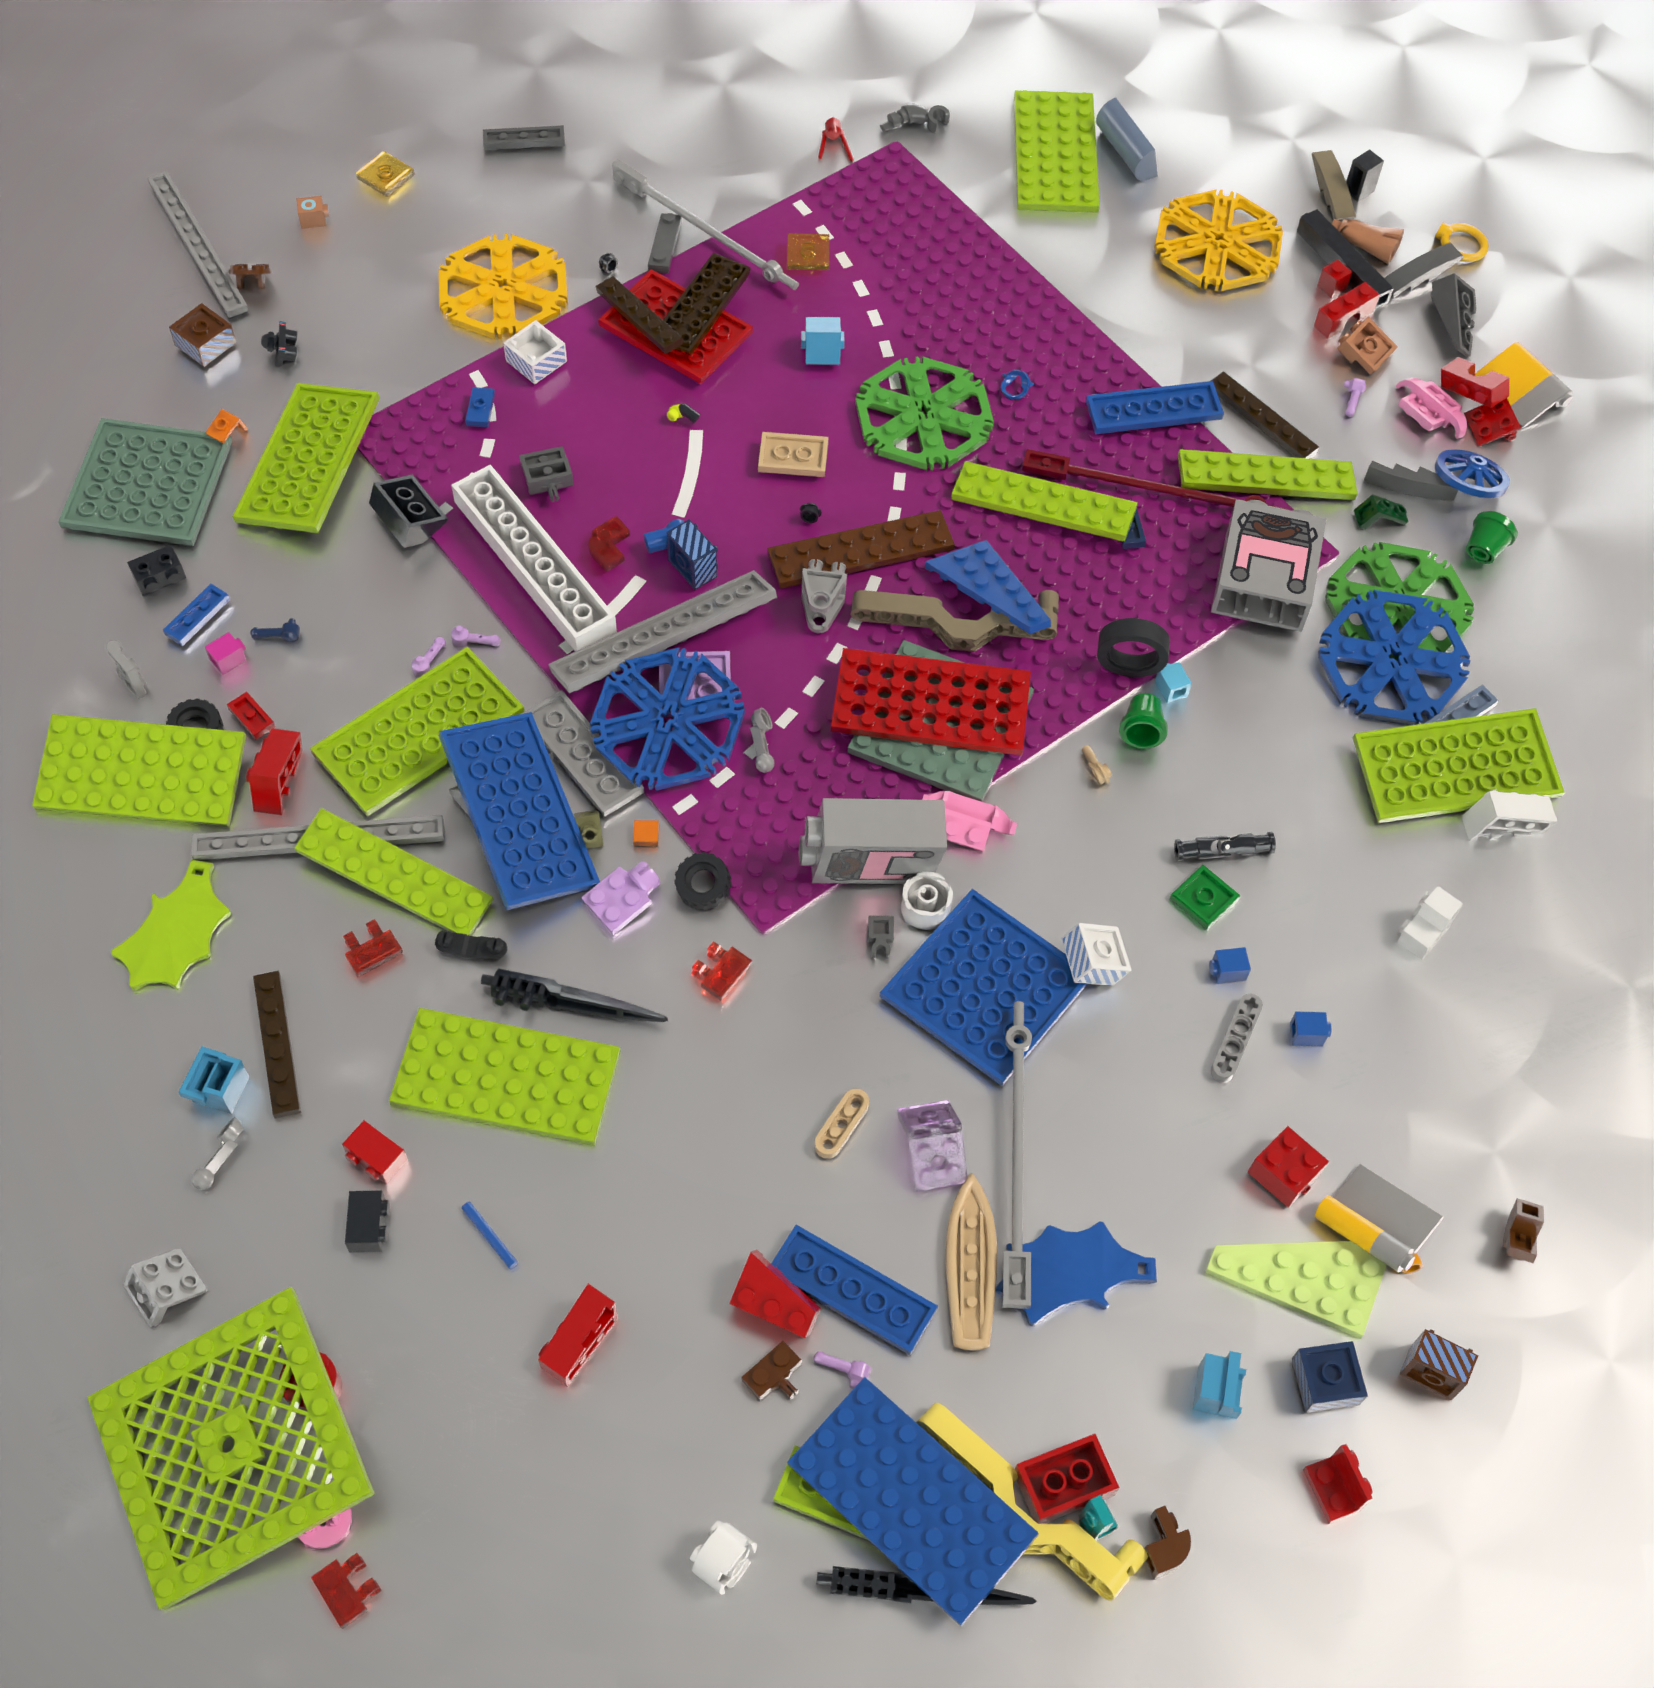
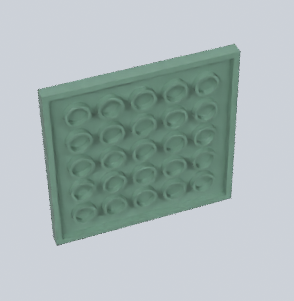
M101 418L58 523L60 527L194 546L233 442L232 438L229 436L225 443H221L208 436L206 432Z
M903 640L897 652V655L961 662ZM886 673L884 678L890 679L893 675ZM911 675L905 677V680L909 682L917 680ZM935 678L928 680V682L933 685H937L940 683V681ZM955 681L952 683V685L957 688L964 686V684L959 681ZM978 684L975 686L978 690L981 691L987 689V687L983 684ZM1007 687L999 689L1000 692L1005 694L1011 692ZM1029 687L1028 704L1034 693V688ZM881 692L878 696L886 699L890 697V694ZM904 695L902 697L904 701L914 700L911 695ZM934 698L925 700L928 704H936L938 702ZM951 701L949 703L952 707L961 706V703L958 701ZM982 704L973 705L976 710L985 709V706ZM1006 707L997 708L1000 713L1009 712ZM877 712L875 714L878 718H886L888 716L885 712ZM901 715L899 717L902 721L912 719L909 715ZM925 718L923 719V722L926 724H933L935 723V720L932 718ZM952 720L948 721L947 725L957 727L959 723ZM975 723L971 725V728L974 730L983 729L980 724ZM999 726L995 728V731L998 733L1007 732L1004 727ZM854 735L847 752L945 791H951L981 802L1005 753L862 735Z

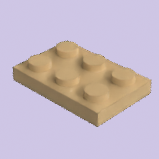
M762 432L758 472L825 477L828 437Z

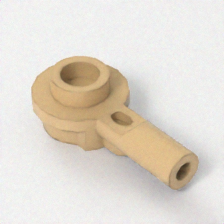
M1089 745L1084 746L1081 751L1089 761L1088 765L1098 784L1110 783L1109 777L1112 774L1106 764L1102 765L1097 761V756Z

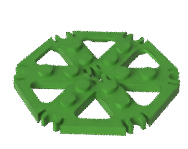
M917 356L915 357V363L911 364L907 358H904V365L900 359L864 381L863 385L860 386V393L856 395L855 405L864 442L867 440V446L876 444L874 452L878 453V456L927 470L928 463L929 469L933 470L934 463L936 462L941 464L942 469L945 468V462L950 467L984 445L989 439V433L992 432L994 420L984 383L981 385L980 379L972 382L974 374L972 372L969 373L967 369L922 357L920 363V358ZM935 369L952 374L955 379L931 394L926 371ZM894 373H901L904 377L908 396L881 388L879 383ZM971 396H977L982 413L975 416L952 408ZM922 406L925 412L927 413V418H925V414L921 412ZM867 408L895 415L896 417L880 427H874L870 423ZM941 429L970 439L955 449H948L945 447ZM917 431L922 452L916 454L896 448L894 445Z
M1379 542V544L1374 543L1372 551L1368 550L1366 545L1362 547V550L1359 547L1329 578L1326 588L1333 591L1327 590L1325 595V601L1334 618L1343 609L1342 604L1347 605L1353 597L1355 600L1358 594H1360L1363 600L1367 601L1366 594L1368 591L1373 593L1374 590L1428 598L1423 606H1426L1432 600V611L1437 612L1442 607L1443 612L1440 617L1444 616L1446 612L1448 613L1460 638L1473 623V617L1466 614L1472 615L1474 603L1451 563L1445 569L1447 560L1437 563L1435 562L1437 558L1436 553L1429 558L1432 551ZM1397 554L1414 557L1419 560L1420 564L1402 582L1389 559V555ZM1361 562L1365 565L1376 586L1351 582L1347 580L1346 574L1357 563ZM1445 577L1451 583L1458 599L1448 600L1424 594L1439 578ZM1386 602L1383 605L1393 627L1397 623L1400 630L1415 614V609L1410 605ZM1348 617L1340 627L1345 637L1371 641L1363 623L1355 625ZM1430 632L1418 648L1447 653L1453 645L1448 636L1444 640H1436ZM1391 653L1389 658H1394L1397 661L1399 656H1394L1393 653Z

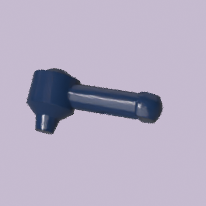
M290 618L287 623L283 624L282 628L254 627L251 629L250 634L254 639L281 637L285 641L295 642L299 639L300 627L296 624L295 619Z

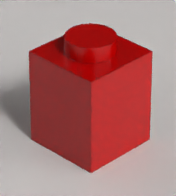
M1337 259L1322 269L1317 287L1332 299L1347 289L1352 271Z

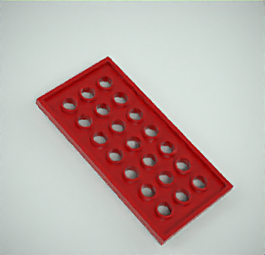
M843 648L831 732L1022 755L1031 671ZM859 670H867L870 674L861 676L857 672ZM887 672L892 674L893 677L885 679L881 674ZM911 675L917 680L909 682L905 680V677ZM935 678L938 679L940 683L937 685L930 684L928 680ZM955 681L962 682L964 686L957 688L954 687L952 683ZM978 684H983L987 687V689L981 691L978 690L975 686ZM1007 687L1011 692L1005 694L1000 692L999 689ZM857 689H863L867 693L865 695L860 696L855 694L854 691ZM887 692L890 694V697L884 699L879 697L878 694ZM904 695H911L914 700L904 701L902 697ZM934 698L938 702L936 704H928L925 700ZM951 701H958L961 703V706L952 707L949 703ZM982 704L985 706V709L976 710L973 705ZM1006 707L1009 712L1000 713L997 708ZM861 709L864 713L862 715H854L851 711ZM877 712H885L888 716L886 718H878L875 714ZM901 715H909L912 719L902 721L899 717ZM932 718L935 720V723L926 724L923 722V719ZM953 720L958 722L959 726L950 727L947 725V722ZM977 723L982 725L983 729L974 730L971 728V725ZM1001 726L1004 727L1007 730V732L998 733L995 731V728Z

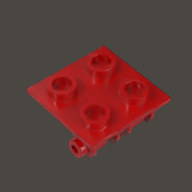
M1507 398L1493 408L1481 405L1464 413L1479 447L1503 436L1509 441L1514 440L1517 430L1521 429Z

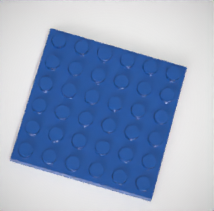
M971 889L880 991L879 997L1003 1086L1013 1074V1052L1006 1046L1005 1039L1007 1031L1014 1026V1002H1024V1026L1032 1034L1031 1046L1024 1052L1025 1060L1087 986V983H1074L1065 953L977 891ZM1019 1038L1014 1039V1042L1017 1044H1021L1023 1042Z

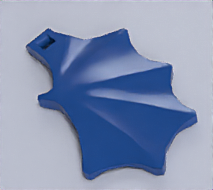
M1099 1221L1091 1228L1079 1232L1064 1231L1048 1225L1036 1240L1023 1244V1252H1031L1030 1309H1024L1028 1317L1029 1324L1035 1326L1043 1318L1060 1308L1079 1303H1093L1106 1309L1109 1303L1104 1298V1295L1122 1284L1157 1282L1156 1259L1144 1257L1122 1248L1112 1237L1104 1222ZM1011 1243L1006 1245V1251H1012ZM1138 1266H1145L1146 1274H1138ZM1003 1279L996 1287V1292L1000 1295H1003Z

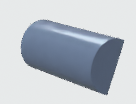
M1117 98L1111 99L1098 112L1096 117L1097 126L1139 181L1158 177L1155 148Z

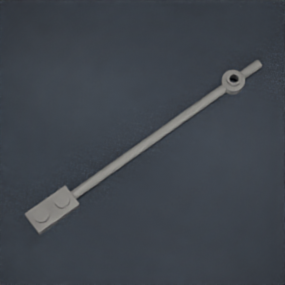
M617 159L612 163L613 178L617 183L622 184L632 193H636L642 198L649 195L763 270L762 273L766 280L773 283L779 280L793 290L798 288L799 283L784 274L781 266L775 260L766 262L648 186L645 176Z
M1016 1001L1014 1002V1026L1007 1031L1005 1039L1006 1046L1013 1052L1012 1251L1003 1252L1002 1308L1030 1309L1031 1252H1023L1024 1052L1031 1046L1032 1034L1024 1026V1002ZM1019 1038L1023 1042L1021 1044H1017L1014 1042V1039Z

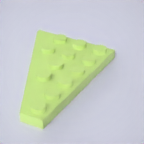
M1351 1241L1216 1245L1205 1273L1361 1339L1364 1335L1387 1264Z

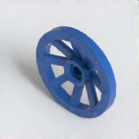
M1457 449L1446 450L1439 454L1435 462V471L1438 476L1454 489L1479 498H1497L1505 494L1510 484L1509 476L1498 464L1477 453ZM1445 462L1455 463V464L1445 465ZM1452 471H1462L1458 477L1451 473ZM1483 477L1491 487H1484ZM1467 478L1475 480V485L1467 483L1465 480Z

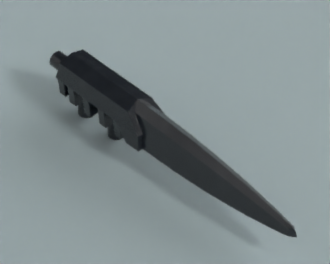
M499 968L494 976L483 974L481 977V984L491 986V997L495 998L494 1002L498 1006H503L507 997L511 996L515 1003H519L520 998L522 999L519 1007L523 1011H528L532 1002L536 1001L539 1008H543L546 1003L550 1009L559 1011L560 1009L627 1020L668 1021L666 1016L598 993L561 985L553 979Z
M833 1566L832 1574L817 1572L816 1584L831 1586L830 1594L885 1599L902 1603H911L912 1600L934 1602L903 1572H886ZM993 1589L980 1605L1034 1604L1037 1601L1033 1597Z

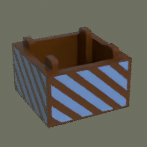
M203 303L169 326L174 345L203 367L236 343L232 325Z
M1425 1329L1411 1345L1399 1375L1452 1401L1468 1384L1479 1355L1473 1353V1350L1470 1348L1467 1350L1434 1334L1435 1331L1432 1329L1429 1331Z

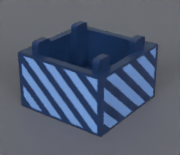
M688 519L667 531L668 561L694 590L717 577L718 547L711 544L698 529L696 523L693 524Z
M1353 1341L1299 1348L1292 1357L1306 1413L1358 1406L1368 1397Z

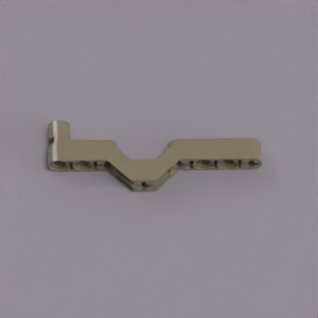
M867 590L854 592L851 617L863 622L930 628L950 649L975 652L998 635L1042 640L1055 638L1057 635L1059 594L1052 590H1045L1039 593L1038 604L1051 619V627L1032 634L1011 623L1006 615L995 613L992 611V608L990 613L978 621L957 619L949 614L942 607V601L935 597Z

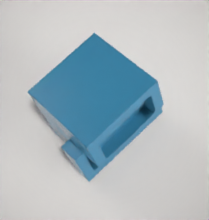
M806 317V329L801 331V349H806V364H840L841 349H844V332H841L840 317Z
M201 1046L178 1093L181 1097L192 1100L194 1103L232 1114L249 1079V1075L240 1059Z
M1230 1351L1227 1357L1205 1354L1197 1371L1193 1401L1194 1410L1235 1419L1239 1417L1242 1407H1239L1242 1380L1246 1375V1369L1240 1368L1241 1353Z

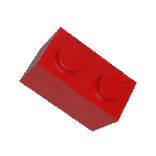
M365 1120L342 1143L346 1152L344 1156L350 1163L355 1166L358 1164L366 1168L365 1173L375 1181L380 1179L386 1184L408 1160L404 1149Z

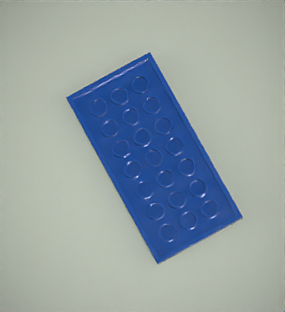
M532 712L440 731L439 739L506 910L592 889L600 883Z
M866 1377L859 1382L787 1462L797 1474L960 1626L966 1622L1039 1536V1533Z

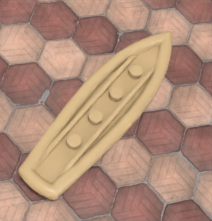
M973 1173L968 1175L954 1200L946 1235V1276L953 1344L957 1348L970 1351L982 1350L990 1346L997 1279V1237L994 1218L984 1190Z

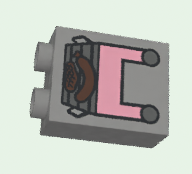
M1236 499L1226 532L1211 613L1302 632L1313 602L1326 518L1313 516L1309 511L1302 509L1289 511L1270 507L1259 500H1249L1246 502Z
M823 798L818 815L806 817L805 836H800L799 840L800 866H812V883L905 884L909 878L917 876V873L936 872L947 849L944 800Z

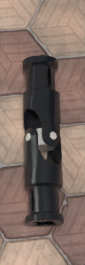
M1267 832L1266 835L1239 834L1232 838L1228 836L1198 837L1193 841L1176 839L1174 843V854L1177 861L1196 857L1198 860L1223 858L1230 856V853L1248 856L1254 855L1255 852L1268 851L1269 854L1275 853L1276 849L1273 832ZM1216 840H1219L1216 847L1220 854H1213L1211 851V845Z

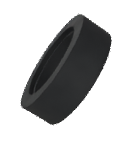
M1139 618L1115 620L1104 626L1099 633L1097 658L1105 669L1117 675L1126 677L1150 676L1166 667L1169 660L1170 637L1163 627L1148 620ZM1135 641L1145 643L1155 650L1146 654L1132 655L1120 652L1112 646L1121 642Z

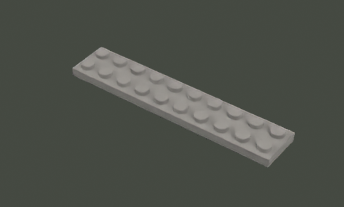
M753 570L548 664L550 671L569 693L578 691L590 683L602 680L605 676L610 675L611 671H621V663L628 666L625 660L662 652L670 646L684 642L696 634L706 632L709 628L725 623L740 614L747 613L759 605L768 603L770 600L777 598L776 590Z

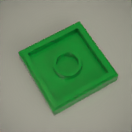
M1202 865L1171 894L1170 899L1208 930L1240 899L1241 895L1206 866Z

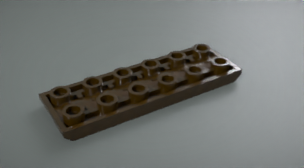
M712 253L663 320L683 339L684 344L676 349L693 354L748 278L751 267Z

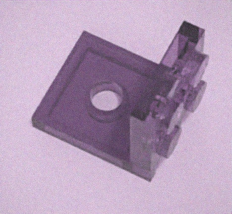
M949 1100L897 1109L898 1119L909 1141L915 1191L963 1184L967 1178L962 1123ZM942 1155L945 1157L943 1164L939 1166L931 1164L935 1156Z

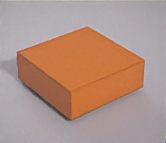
M634 820L633 845L658 846L659 820Z

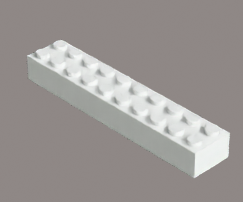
M491 465L451 485L454 502L575 652L617 633L615 615Z

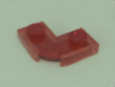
M617 516L596 527L592 531L588 544L591 556L605 572L625 561L624 555L615 544L629 537L630 530Z

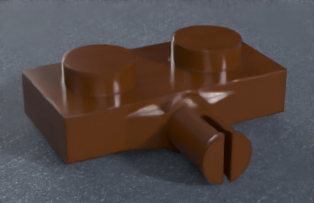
M782 1341L741 1377L742 1382L760 1401L771 1391L779 1388L784 1391L789 1399H792L794 1395L798 1394L799 1390L790 1383L789 1378L802 1365V1360Z

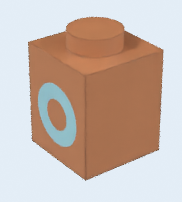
M322 196L296 198L301 229L326 226V217H329L328 205L323 204Z

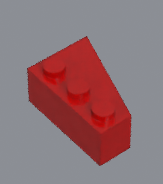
M272 728L268 737L263 739L260 752L256 753L252 768L248 769L246 780L250 783L254 812L283 815V795H289L290 787H286L289 776H295L302 754L300 732Z
M757 1249L750 1252L729 1303L803 1338L811 1334L821 1310L801 1289L792 1284L777 1267H774L765 1259L763 1254Z
M588 1283L564 1321L557 1328L551 1341L541 1348L538 1354L540 1367L568 1386L617 1322L618 1315L615 1302Z

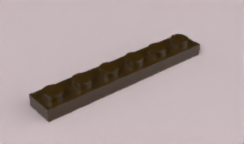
M614 276L595 286L597 293L665 354L684 344L682 337Z
M1223 371L1211 380L1221 399L1295 458L1310 459L1318 453L1319 446L1227 373Z
M279 970L255 975L253 980L272 1113L275 1119L301 1113L281 975Z

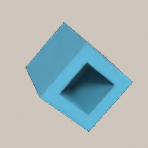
M1180 662L1167 663L1166 667L1158 672L1155 678V683L1166 703L1188 697L1192 683Z

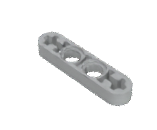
M1245 994L1240 999L1213 1062L1211 1075L1218 1082L1225 1083L1233 1078L1263 1006L1262 1000L1255 994ZM1248 1003H1252L1254 1005L1248 1017L1244 1013ZM1242 1022L1247 1025L1248 1031L1239 1032L1235 1029L1234 1024ZM1226 1044H1236L1239 1047V1052L1235 1054L1228 1052L1225 1047ZM1226 1059L1230 1062L1225 1074L1220 1072V1068Z

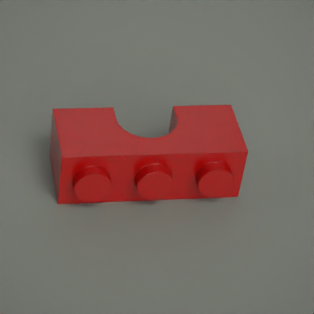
M1364 282L1319 308L1314 327L1329 339L1344 330L1345 324L1351 316L1357 320H1362L1374 313L1380 294Z
M1457 357L1441 368L1442 388L1490 408H1493L1509 397L1510 378L1495 371H1491L1483 376H1475V363Z

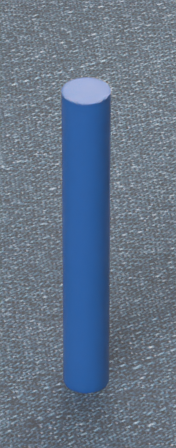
M470 1201L462 1206V1210L508 1268H514L518 1261L473 1204Z

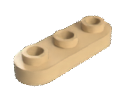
M851 1089L843 1096L815 1138V1151L819 1156L833 1158L843 1148L869 1108V1097L865 1091ZM853 1102H858L860 1106L858 1108H855L851 1104ZM838 1123H845V1124H846V1127H845V1128H839V1127L837 1126V1124H838ZM825 1143H830L833 1147L830 1149H826L823 1147V1145Z

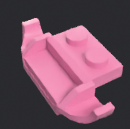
M1409 378L1396 385L1398 389L1404 386L1411 389L1410 394L1402 398L1398 405L1407 415L1420 423L1422 428L1432 431L1441 426L1447 428L1453 425L1456 430L1455 437L1457 439L1464 437L1467 422L1464 414L1461 412L1462 406L1432 381L1425 382L1417 378Z
M951 791L924 794L922 799L944 800L947 841L981 852L984 851L990 830L1006 835H1014L1017 823L1012 821L998 806Z

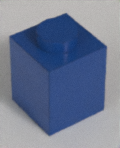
M1245 947L1215 951L1212 960L1209 961V969L1211 975H1215L1216 984L1247 980L1251 967Z
M1295 1011L1290 1021L1292 1046H1323L1327 1038L1331 1036V1023L1327 1022L1326 1012Z

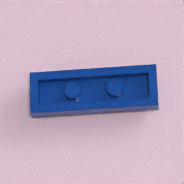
M210 584L163 629L165 636L183 646L230 601L229 594Z

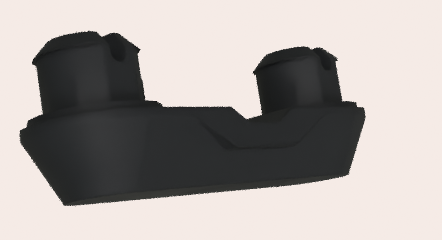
M440 931L435 939V946L439 951L465 958L500 959L507 952V944L501 938L475 937L450 931Z

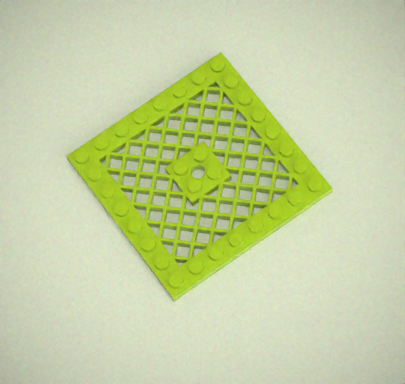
M291 1287L87 1397L159 1610H166L375 1495L295 1289ZM276 1329L278 1335L273 1334V1333H270V1332H272V1331H274V1330ZM267 1337L276 1340L270 1355L261 1352ZM256 1340L253 1349L245 1347ZM282 1348L288 1360L279 1358ZM242 1351L251 1354L245 1369L236 1366ZM231 1354L227 1363L219 1361L220 1359ZM259 1357L268 1359L263 1374L253 1372ZM277 1362L286 1365L280 1380L271 1377ZM216 1365L225 1367L220 1382L210 1380ZM205 1368L202 1377L194 1375L196 1372ZM233 1371L243 1373L237 1388L228 1386ZM292 1372L298 1386L288 1383ZM251 1376L260 1379L255 1394L245 1391ZM191 1379L200 1381L194 1397L185 1394ZM180 1382L176 1391L169 1389L172 1385ZM268 1382L278 1385L272 1400L263 1397ZM208 1384L217 1387L211 1402L202 1400ZM286 1387L296 1390L290 1406L280 1403ZM225 1390L235 1393L229 1408L220 1406ZM165 1392L174 1395L168 1411L159 1408ZM154 1396L151 1405L143 1402ZM243 1396L252 1398L249 1409L244 1404L240 1405ZM183 1398L191 1401L186 1416L176 1414ZM302 1398L307 1411L298 1409ZM260 1402L270 1404L264 1420L255 1417ZM200 1404L209 1407L203 1422L194 1420ZM140 1406L148 1409L143 1424L134 1422ZM278 1407L288 1410L282 1426L272 1423ZM217 1410L226 1412L214 1419ZM157 1412L166 1415L160 1430L151 1428ZM296 1413L306 1416L300 1432L290 1429ZM174 1418L183 1420L177 1436L168 1434ZM253 1422L262 1424L259 1434H257ZM192 1424L201 1426L191 1432L194 1442L186 1440ZM312 1424L317 1437L308 1435ZM132 1426L140 1428L137 1438L135 1437ZM270 1427L280 1430L274 1446L264 1443ZM149 1432L157 1434L152 1450L142 1448ZM288 1433L298 1436L292 1452L282 1449ZM233 1437L234 1447L231 1451L225 1453L223 1451V1443L227 1438ZM166 1438L175 1440L169 1456L160 1454ZM306 1439L316 1442L310 1458L300 1455ZM183 1444L193 1446L187 1462L177 1460ZM263 1448L272 1450L266 1466L257 1464L266 1458ZM322 1450L328 1464L318 1461ZM141 1452L149 1454L146 1464L144 1463ZM280 1453L290 1456L284 1472L274 1469ZM198 1456H200L204 1468L195 1466ZM158 1458L167 1460L161 1476L151 1474ZM298 1459L308 1462L302 1479L292 1476ZM175 1464L184 1466L178 1483L169 1480ZM316 1465L326 1468L320 1485L310 1482ZM254 1467L264 1471L258 1487L248 1484ZM193 1470L202 1472L196 1489L186 1486ZM243 1471L240 1481L230 1478ZM272 1474L282 1477L276 1493L266 1490ZM150 1478L158 1480L155 1490L153 1489ZM290 1480L300 1483L294 1499L284 1496ZM208 1481L210 1485H217L214 1495L204 1492ZM228 1482L238 1485L232 1501L222 1498ZM167 1484L176 1487L170 1503L160 1500ZM308 1486L317 1488L316 1491L304 1497ZM246 1488L256 1491L250 1507L240 1504ZM184 1490L194 1493L188 1509L178 1506ZM264 1494L274 1497L268 1513L258 1511ZM202 1496L212 1499L205 1515L196 1512ZM282 1500L292 1503L278 1511ZM220 1502L230 1505L223 1522L214 1519ZM159 1504L168 1507L164 1517ZM238 1508L247 1511L241 1528L231 1525ZM176 1510L185 1513L179 1530L170 1527ZM255 1515L265 1517L263 1520L252 1525ZM193 1517L203 1519L197 1536L187 1533ZM211 1523L221 1526L215 1542L205 1539ZM229 1529L239 1532L226 1539ZM168 1531L177 1534L173 1544ZM185 1537L195 1540L189 1556L179 1554ZM203 1544L212 1546V1548L199 1554ZM178 1559L184 1560L186 1562L180 1565Z

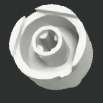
M935 872L917 873V876L906 881L902 893L901 912L904 921L908 925L923 930H936L950 914L953 891L943 876Z
M717 1521L709 1531L708 1535L710 1537L703 1546L698 1545L695 1548L690 1560L694 1562L692 1572L717 1592L724 1594V1587L727 1586L731 1589L748 1568L751 1561L747 1559L750 1551L755 1554L757 1544L728 1522L723 1524Z

